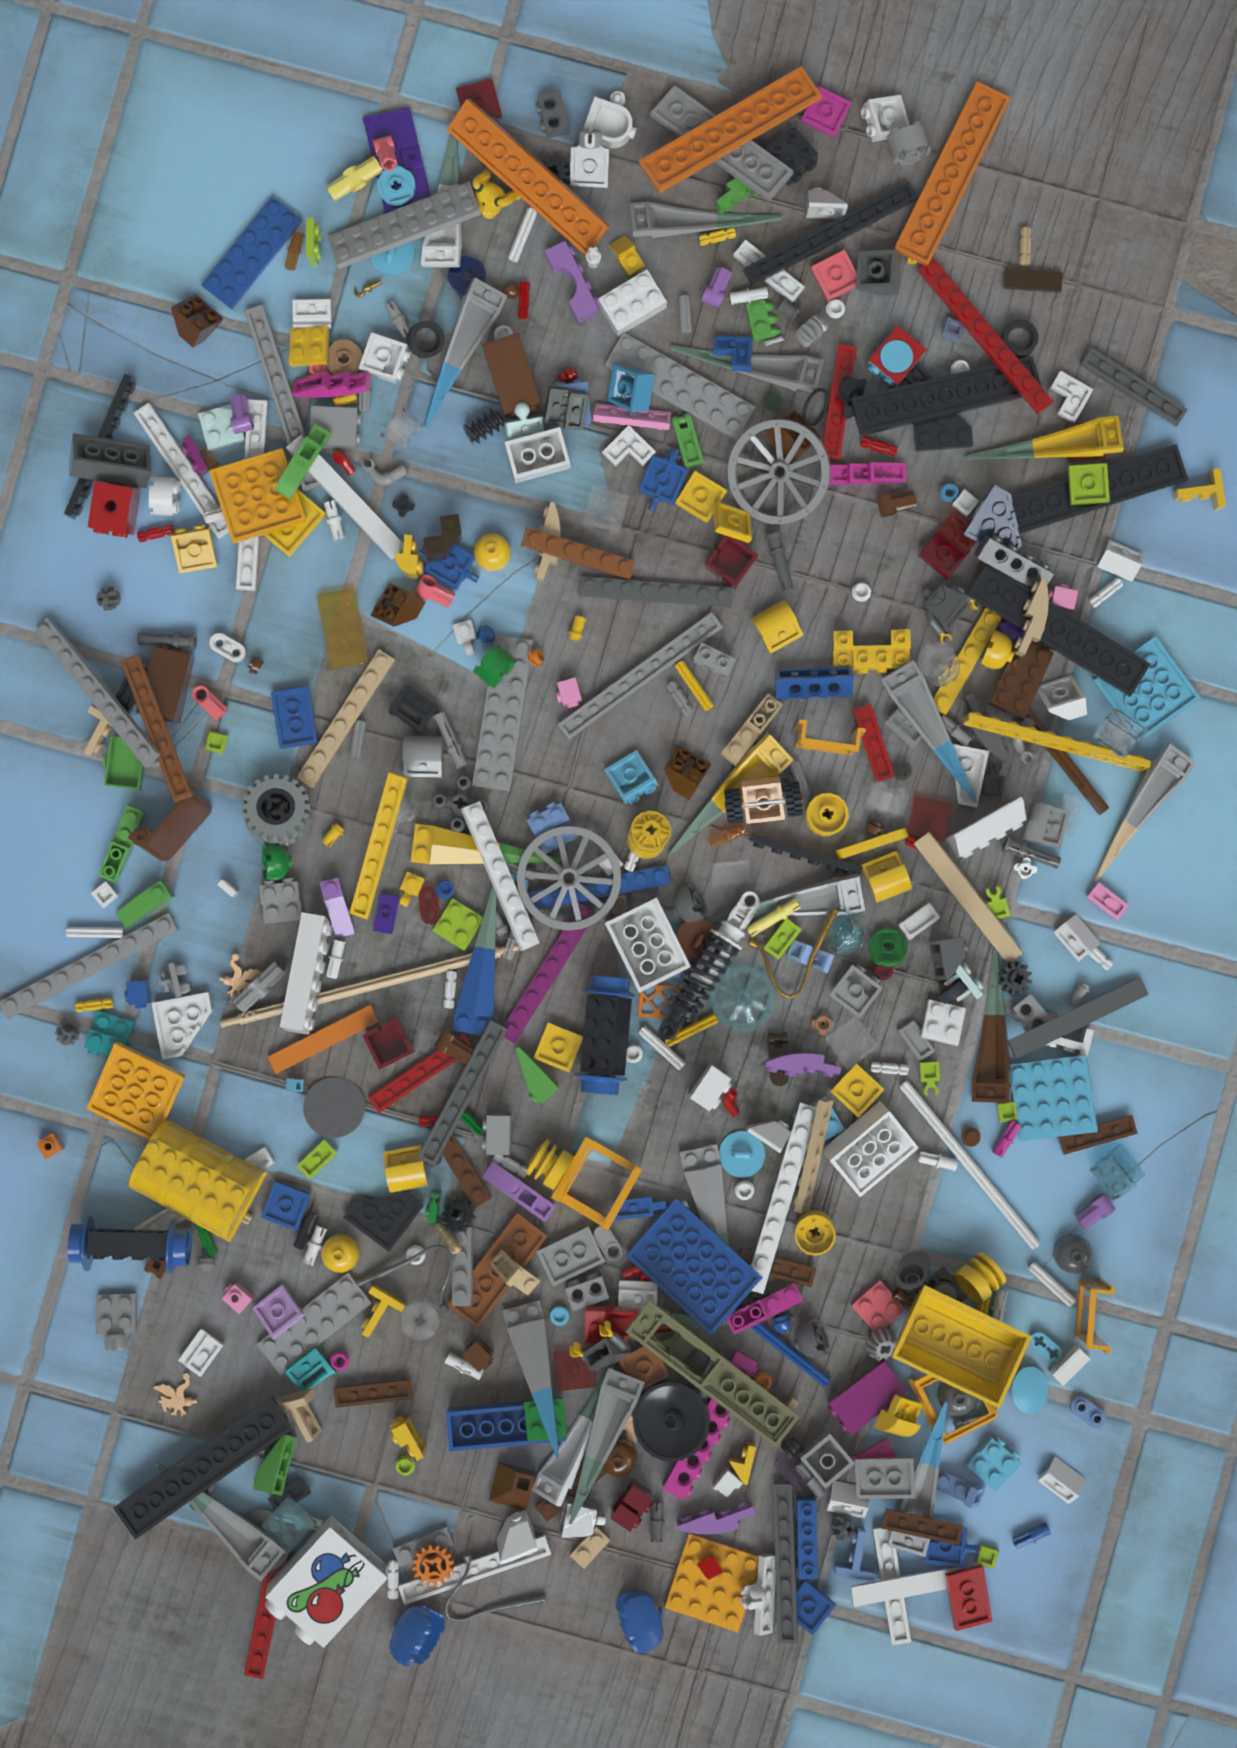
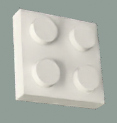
M930 999L927 1000L920 1038L958 1046L966 1008L943 1004L942 1002Z

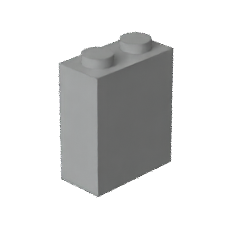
M311 406L310 430L314 424H317L331 433L329 440L323 448L357 450L358 444H361V433H358V426L362 425V414H359L357 408Z

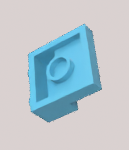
M637 750L604 769L625 805L636 803L639 800V796L644 793H653L658 785Z
M989 1435L965 1465L997 1491L1003 1482L1014 1474L1022 1462L1019 1460L1021 1456L1013 1449L1008 1451L1004 1447L1005 1443L996 1436L994 1439Z

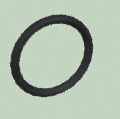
M815 389L805 401L802 410V420L806 426L813 427L823 419L829 405V394L826 389ZM823 392L825 395L824 408L817 420L809 423L806 419L808 405L816 393Z

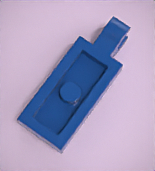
M652 1196L626 1199L615 1220L654 1216L653 1210L667 1208L666 1200L652 1202Z

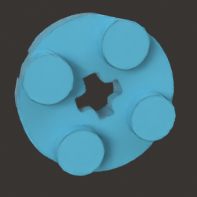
M396 166L393 171L388 172L385 169L382 171L377 181V189L380 197L388 205L400 206L406 204L414 197L416 185L411 172L401 166ZM397 181L398 184H402L399 190L391 188L394 185L393 182Z

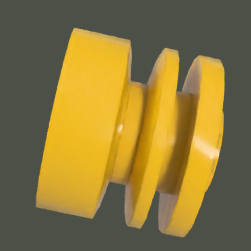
M655 811L642 812L636 816L627 833V844L631 852L644 859L654 858L662 853L671 836L669 821L664 815Z
M546 1139L530 1159L526 1174L530 1176L533 1169H536L538 1172L534 1179L537 1180L541 1174H544L543 1185L554 1190L572 1162L574 1155L563 1150L557 1156L555 1154L557 1145L555 1144L551 1151L546 1148L551 1141Z
M811 1210L800 1215L796 1221L794 1229L795 1240L802 1251L816 1256L824 1254L831 1249L836 1235L834 1223L829 1215L823 1211ZM818 1227L819 1233H815V1235H812V1231L810 1229Z
M977 1252L974 1258L968 1261V1265H963L954 1273V1278L959 1288L967 1297L979 1305L992 1296L991 1291H998L999 1287L1006 1283V1278L1001 1268L988 1255L982 1252Z

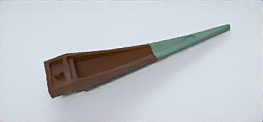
M996 949L993 952L987 1003L972 1079V1102L1011 1103L1012 1074L1007 1043L1008 1037L1002 984H998V981L1001 980V977L998 976V973H1001L999 953Z

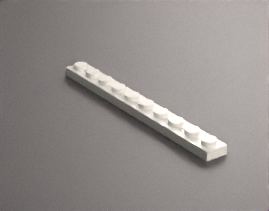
M248 399L249 412L254 422V430L246 431L244 460L265 453L268 414L267 400ZM260 536L239 542L237 590L256 591Z
M801 1102L798 1106L751 1266L763 1276L762 1280L752 1291L761 1294L765 1290L807 1150V1142L811 1136V1124L815 1119V1107Z

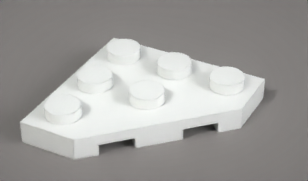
M210 992L152 1003L162 1060L183 1056L213 1012Z

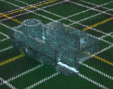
M1122 1144L1117 1145L1106 1157H1102L1089 1169L1113 1200L1131 1191L1137 1186L1136 1183L1145 1175Z

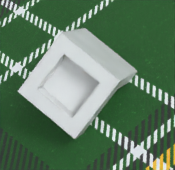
M726 1467L712 1485L714 1490H719L728 1497L735 1488L739 1489L743 1482L737 1474Z

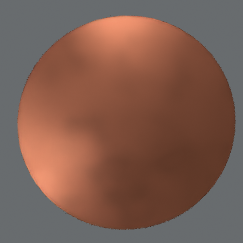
M707 920L685 922L676 933V938L688 962L691 964H695L693 962L695 957H702L699 954L701 948L707 949L704 944L705 940L712 941L710 939V930H717Z

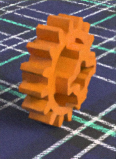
M430 1542L428 1548L422 1545V1551L416 1550L415 1555L417 1557L412 1559V1562L415 1563L412 1565V1570L416 1571L414 1577L420 1576V1583L425 1580L427 1581V1586L433 1582L436 1587L438 1581L444 1584V1578L450 1579L449 1572L454 1570L452 1566L454 1559L450 1558L452 1556L451 1551L446 1553V1546L441 1549L439 1548V1543L433 1547ZM443 1558L446 1561V1567L441 1563ZM420 1561L425 1566L423 1571L420 1567Z

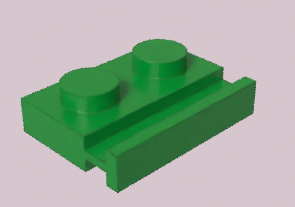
M434 1190L431 1194V1197H434L433 1200L426 1205L425 1217H428L429 1223H436L438 1220L440 1200L438 1198L442 1191Z

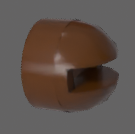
M513 283L506 287L503 292L509 299H515L519 295V288L516 283Z

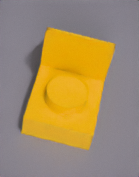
M625 235L609 245L629 278L645 268V264L635 250L634 243Z
M747 1442L746 1447L743 1446L741 1452L743 1460L728 1457L730 1464L744 1485H748L756 1445L752 1442Z

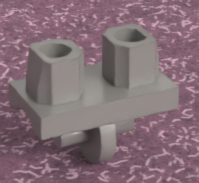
M169 963L165 965L169 980H167L166 973L160 974L162 981L157 982V986L163 985L165 993L170 991V984L173 999L179 998L182 994L191 991L188 981L179 983L177 978L179 975L186 974L185 964L174 965V963Z

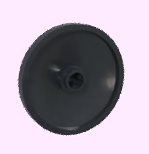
M679 1382L657 1384L648 1389L635 1406L633 1414L635 1436L642 1448L657 1459L676 1462L691 1457L702 1448L710 1432L711 1420L707 1404L695 1389Z

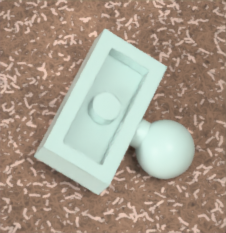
M524 402L518 403L514 409L519 420L504 422L507 441L544 431L542 416L527 418L530 408Z

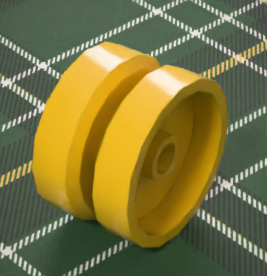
M822 793L814 797L805 810V822L808 828L820 836H831L840 832L845 827L849 818L848 807L845 801L832 793ZM824 812L829 813L828 819L822 816Z

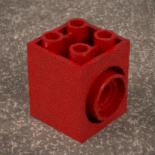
M94 481L87 527L93 528L94 533L109 535V531H111L112 536L128 538V534L134 535L141 490ZM114 503H116V509H115V510H113V504H114Z

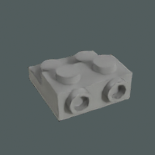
M294 878L283 879V883L275 884V881H263L264 885H259L264 924L301 919L300 882H294Z
M851 964L829 996L860 1019L883 988L880 986L882 982L873 975L869 978L864 974L866 972L864 968L858 964L856 966Z

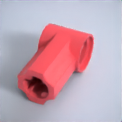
M391 135L374 139L373 144L382 169L388 172L393 171L398 164Z
M423 575L415 589V595L420 599H431L449 608L455 596L454 592L437 584V580L430 575Z
M204 686L194 688L192 692L193 699L216 721L222 718L229 710L208 688ZM200 690H205L207 693L204 700H199L197 697V693Z

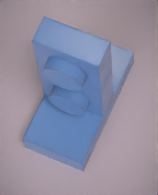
M939 1468L937 1490L964 1502V1505L969 1508L979 1506L986 1489L979 1484L974 1485Z
M857 1526L856 1532L851 1537V1544L854 1545L853 1551H849L848 1563L850 1565L835 1562V1575L874 1581V1570L860 1567L866 1537L865 1528Z

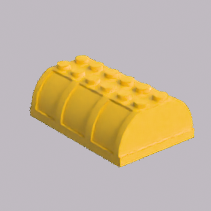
M167 1119L156 1129L131 1173L129 1188L222 1239L231 1242L268 1173Z
M923 1285L915 1297L900 1329L891 1357L1000 1409L1032 1336Z

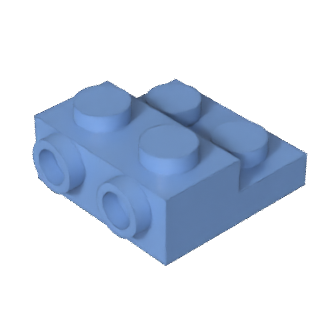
M556 801L547 805V810L542 813L539 810L529 815L530 819L527 820L536 838L554 828L573 826L562 804H557ZM562 835L564 845L577 839L578 835ZM557 837L548 839L540 845L545 854L559 848Z

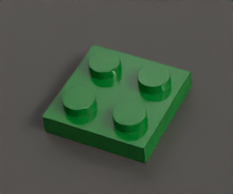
M563 1397L553 1398L557 1439L567 1438ZM524 1401L528 1442L549 1440L535 1401Z

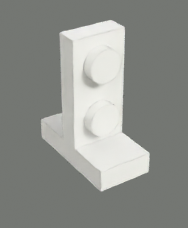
M1083 1028L1079 1042L1060 1037L1046 1044V1046L1056 1048V1045L1064 1046V1051L1075 1053V1050H1077L1076 1056L1085 1054L1088 1056L1094 1030Z

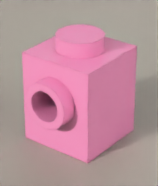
M1058 584L1052 591L1049 590V601L1065 611L1071 612L1074 610L1078 594L1077 590L1069 589L1070 586Z
M576 678L557 682L559 689L556 692L558 702H562L563 706H568V708L579 706L578 702H582Z
M236 1282L234 1285L230 1283L223 1291L225 1296L222 1300L240 1314L255 1296L239 1282Z

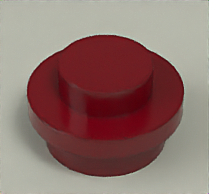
M877 964L874 966V975L880 980H887L893 974L892 966L887 967Z

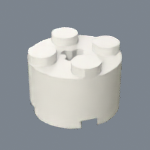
M152 476L150 481H154V485L149 486V508H153V510L150 511V514L175 516L177 512H180L181 507L180 500H177L178 492L181 491V481H177L174 477Z

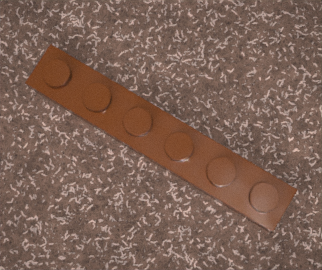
M529 527L525 528L521 547L626 580H630L635 563L634 560Z

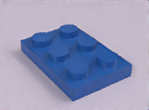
M309 686L271 692L280 749L319 743Z

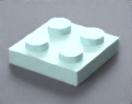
M231 404L198 413L209 451L245 442L243 432L234 434L230 422L232 417Z

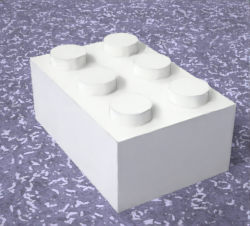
M648 270L643 271L598 298L600 309L617 337L667 307L666 299Z
M560 427L505 442L515 483L571 468Z
M709 1063L689 1093V1097L708 1111L712 1108L715 1110L721 1102L719 1097L722 1092L726 1094L731 1087V1078Z

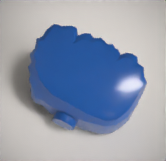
M635 1590L621 1594L617 1599L616 1609L620 1612L619 1619L621 1620L620 1625L623 1627L622 1630L627 1634L625 1636L626 1641L635 1653H647L650 1650H654L662 1641L664 1635L661 1620L664 1619V1614L661 1607H657L653 1597L646 1591Z
M416 1605L408 1608L402 1616L396 1619L389 1649L390 1654H392L393 1659L398 1664L408 1667L414 1662L421 1665L425 1660L429 1659V1652H432L434 1647L437 1646L440 1633H443L445 1630V1620L442 1614L428 1606Z

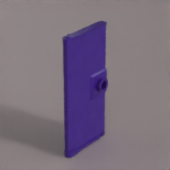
M410 108L362 118L372 157L375 156L380 164L373 140L391 135L396 151L394 153L397 166H401L411 172L415 180L414 197L406 204L400 206L388 205L382 199L384 214L430 197ZM382 172L376 176V177H377V181H378V178L380 177V175L382 174ZM397 181L393 182L394 185L391 186V188L399 190V187L402 186V184H398Z

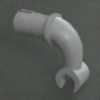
M368 458L371 467H365L362 462L363 471L369 474L371 479L379 485L393 486L394 482L407 475V471L402 464L388 473L381 474L375 469V463L372 459Z
M1026 717L1019 726L1033 727L1035 722L1031 718ZM1012 738L1014 749L1021 755V760L1025 764L1033 762L1028 758V755L1035 758L1037 753L1033 749L1028 750L1024 746L1023 740Z

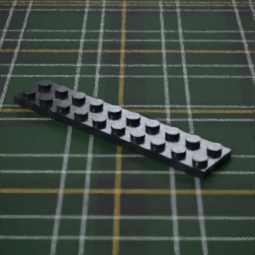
M1033 356L1020 358V362L1041 386ZM994 364L852 397L850 403L859 435L864 436L1013 401L1023 397Z
M1177 444L1108 465L1110 502L1070 505L1068 478L1012 496L1019 534L1188 481Z
M986 564L967 596L1022 630L1026 620H1030V618L1024 616L1026 610L1023 607L1027 599L1031 600L1033 592H1031V589L1009 575ZM1049 601L1047 620L1039 641L1118 691L1131 697L1151 664Z
M271 1395L115 1505L113 1509L136 1540L292 1430L295 1426L274 1396Z

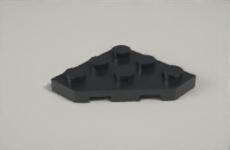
M957 414L913 424L915 452L973 447L972 427Z
M409 1193L359 1200L353 1203L343 1218L390 1252L424 1204Z

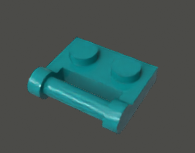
M316 1346L285 1369L286 1375L300 1391L315 1388L326 1378L337 1373ZM324 1367L325 1370L306 1385L303 1383L317 1370Z

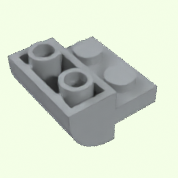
M404 736L403 775L408 777L442 778L443 737Z
M1033 802L1023 840L1061 849L1071 811Z

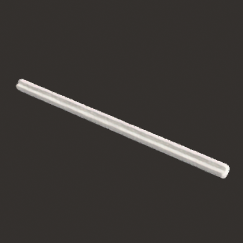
M904 1081L900 1085V1089L1031 1249L1037 1248L1040 1245L1037 1238L908 1081Z

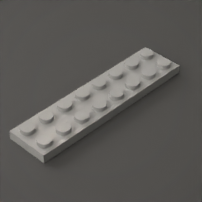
M675 85L651 111L652 118L679 137L716 116ZM752 140L715 161L717 165L767 201H770L793 175L791 168Z
M470 181L328 235L336 265L338 269L479 216L481 212Z
M624 332L604 367L611 371L613 364H621L642 368L654 373L652 394L685 413L690 412V415L735 441L739 438L755 410V406Z
M495 635L494 645L496 646L499 643L516 658L517 663L507 676L504 674L501 683L495 689L487 686L472 786L508 792L511 790L530 667L528 650H532L533 640Z

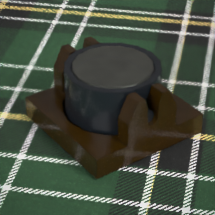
M944 1266L925 1283L926 1286L961 1303L968 1298L959 1288L955 1278Z

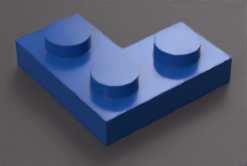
M714 335L713 355L732 356L731 371L750 372L752 337Z

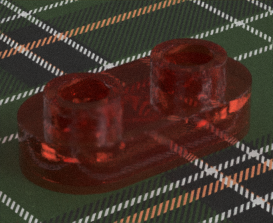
M430 886L423 887L419 892L420 915L424 923L432 925L440 919L439 898L435 893V888ZM430 892L432 897L427 900L425 893ZM432 911L434 914L431 919L427 917V912Z

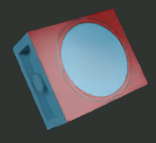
M897 326L869 359L867 366L872 374L882 377L883 382L888 387L895 388L899 386L900 382L914 365L922 359L927 349Z

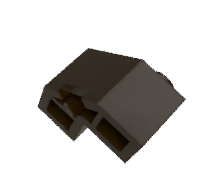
M459 514L440 516L442 535L423 538L427 563L446 560L455 546L462 540Z

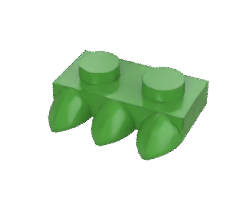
M765 300L746 303L745 306L753 342L774 338L781 332V329L770 326L778 320V317L773 314H767L776 306L774 303Z

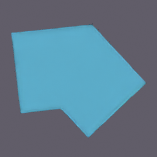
M288 1077L285 1090L302 1092L304 1080Z

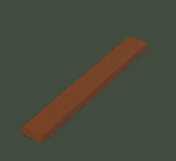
M137 654L121 660L149 738L161 753L157 759L174 803L193 796L140 655Z

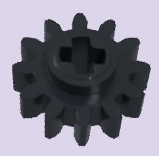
M551 155L550 161L543 158V164L552 173L557 171V174L554 175L562 182H569V176L567 175L570 174V169L566 168L568 165L567 161L561 163L560 156L557 160H554V157Z
M1009 961L1007 963L1008 967L1001 966L1004 972L998 973V976L1002 977L998 984L1004 985L1002 991H1008V994L1014 995L1016 993L1021 995V989L1028 990L1026 983H1032L1028 979L1032 972H1027L1028 966L1021 965L1019 961H1015V963Z
M459 1198L456 1203L451 1199V1206L444 1205L447 1212L441 1213L445 1217L442 1222L447 1225L450 1231L454 1229L456 1233H459L460 1228H462L466 1232L467 1225L473 1226L470 1220L476 1219V1216L473 1214L475 1208L470 1206L471 1203L468 1200L463 1202Z

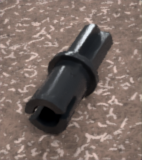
M308 1211L302 1227L299 1226L300 1231L293 1244L295 1248L299 1250L304 1249L310 1234H313L312 1230L320 1217L319 1215Z

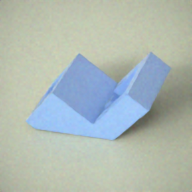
M794 940L786 957L807 965L814 947ZM819 950L812 968L828 973L834 955Z

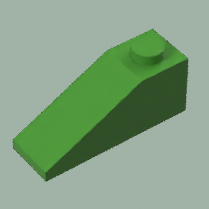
M160 880L116 913L124 926L128 928L175 898L166 882Z
M518 1046L516 1052L528 1090L531 1092L529 1096L535 1103L540 1102L543 1104L559 1086Z
M283 1435L257 1469L254 1478V1490L282 1496L296 1437Z

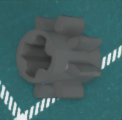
M113 586L101 588V592H98L96 597L98 605L104 606V611L116 609V605H119L121 601L120 593L114 591Z
M61 1022L60 1027H56V1040L60 1041L63 1045H74L75 1040H79V1026L72 1022Z
M840 1514V1517H835L832 1520L830 1530L832 1535L836 1536V1539L844 1541L845 1538H850L853 1535L854 1524L849 1519V1516Z

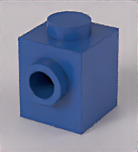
M149 980L126 982L127 990H125L124 994L125 1000L129 1005H135L136 1009L145 1008L146 1003H152Z

